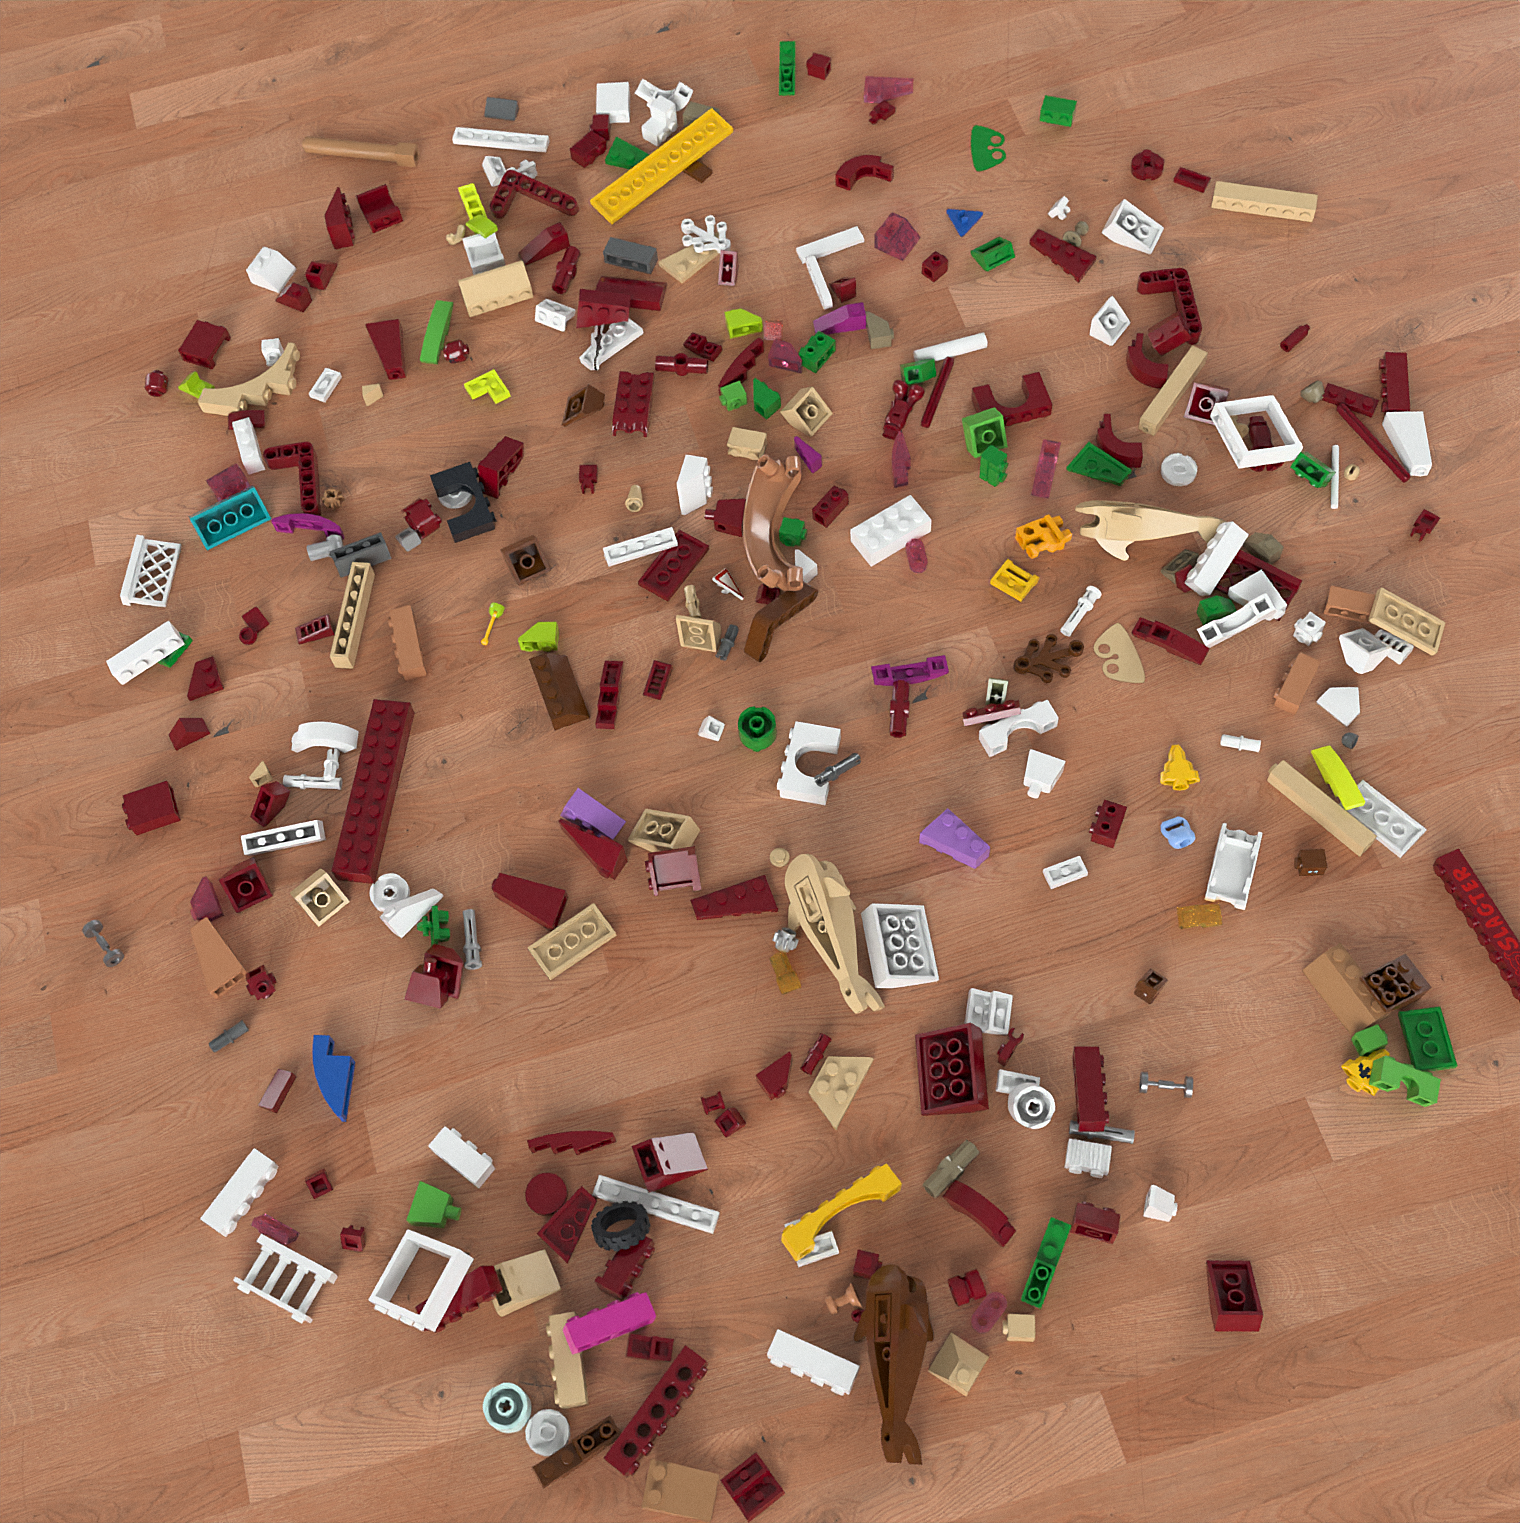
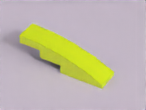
M474 183L459 187L458 190L469 220L478 214L487 217Z
M1329 745L1311 750L1326 785H1330L1335 797H1339L1344 809L1349 810L1363 806L1365 800L1357 784L1332 747Z

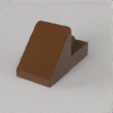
M1150 969L1138 981L1134 994L1148 1004H1152L1168 979Z

